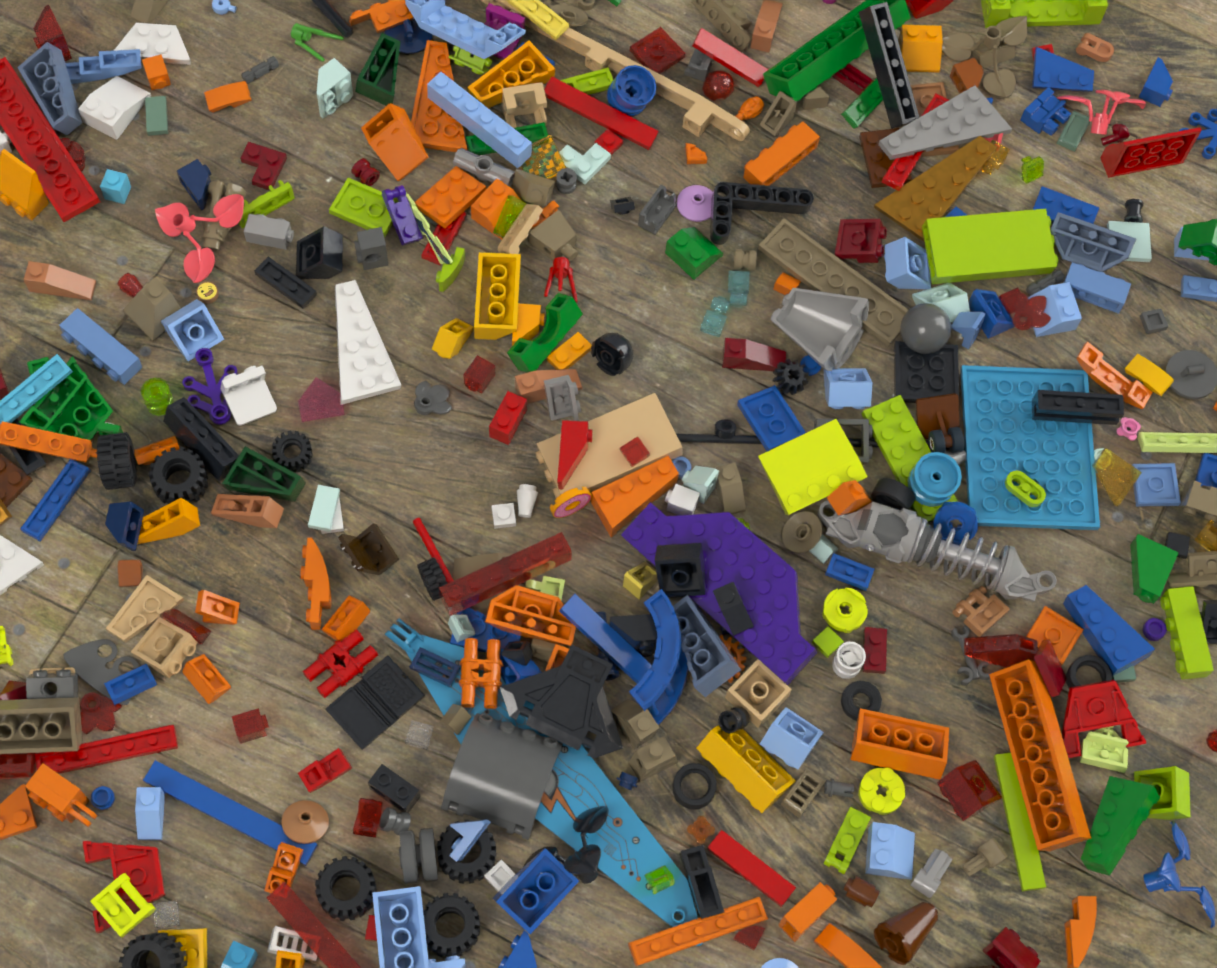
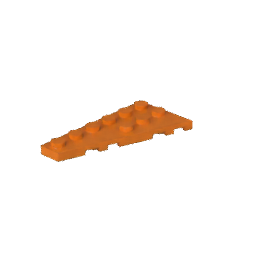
M427 40L411 123L424 148L457 152L460 148L467 150L462 124L428 98L427 84L436 75L442 72L453 81L454 78L450 58H448L447 43Z

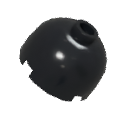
M606 333L596 339L591 345L592 357L596 356L598 360L596 365L604 373L610 376L620 375L631 365L634 357L633 349L628 339L623 335Z

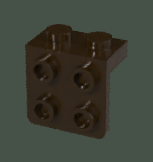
M373 523L357 537L346 534L338 536L341 542L340 547L345 553L349 554L352 559V566L359 572L381 575L399 560L377 524Z

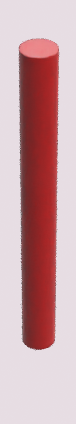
M421 518L414 519L413 524L431 558L434 557L443 571L450 593H455L458 587Z

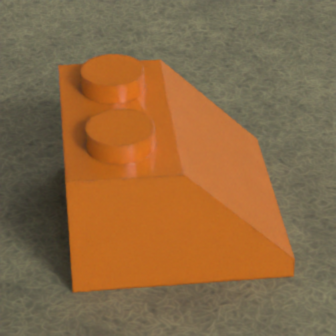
M497 178L471 205V219L502 240L525 205L512 188Z

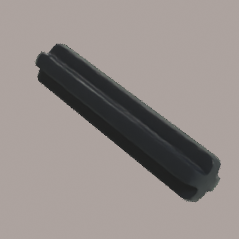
M312 0L344 37L348 38L353 34V28L328 0Z

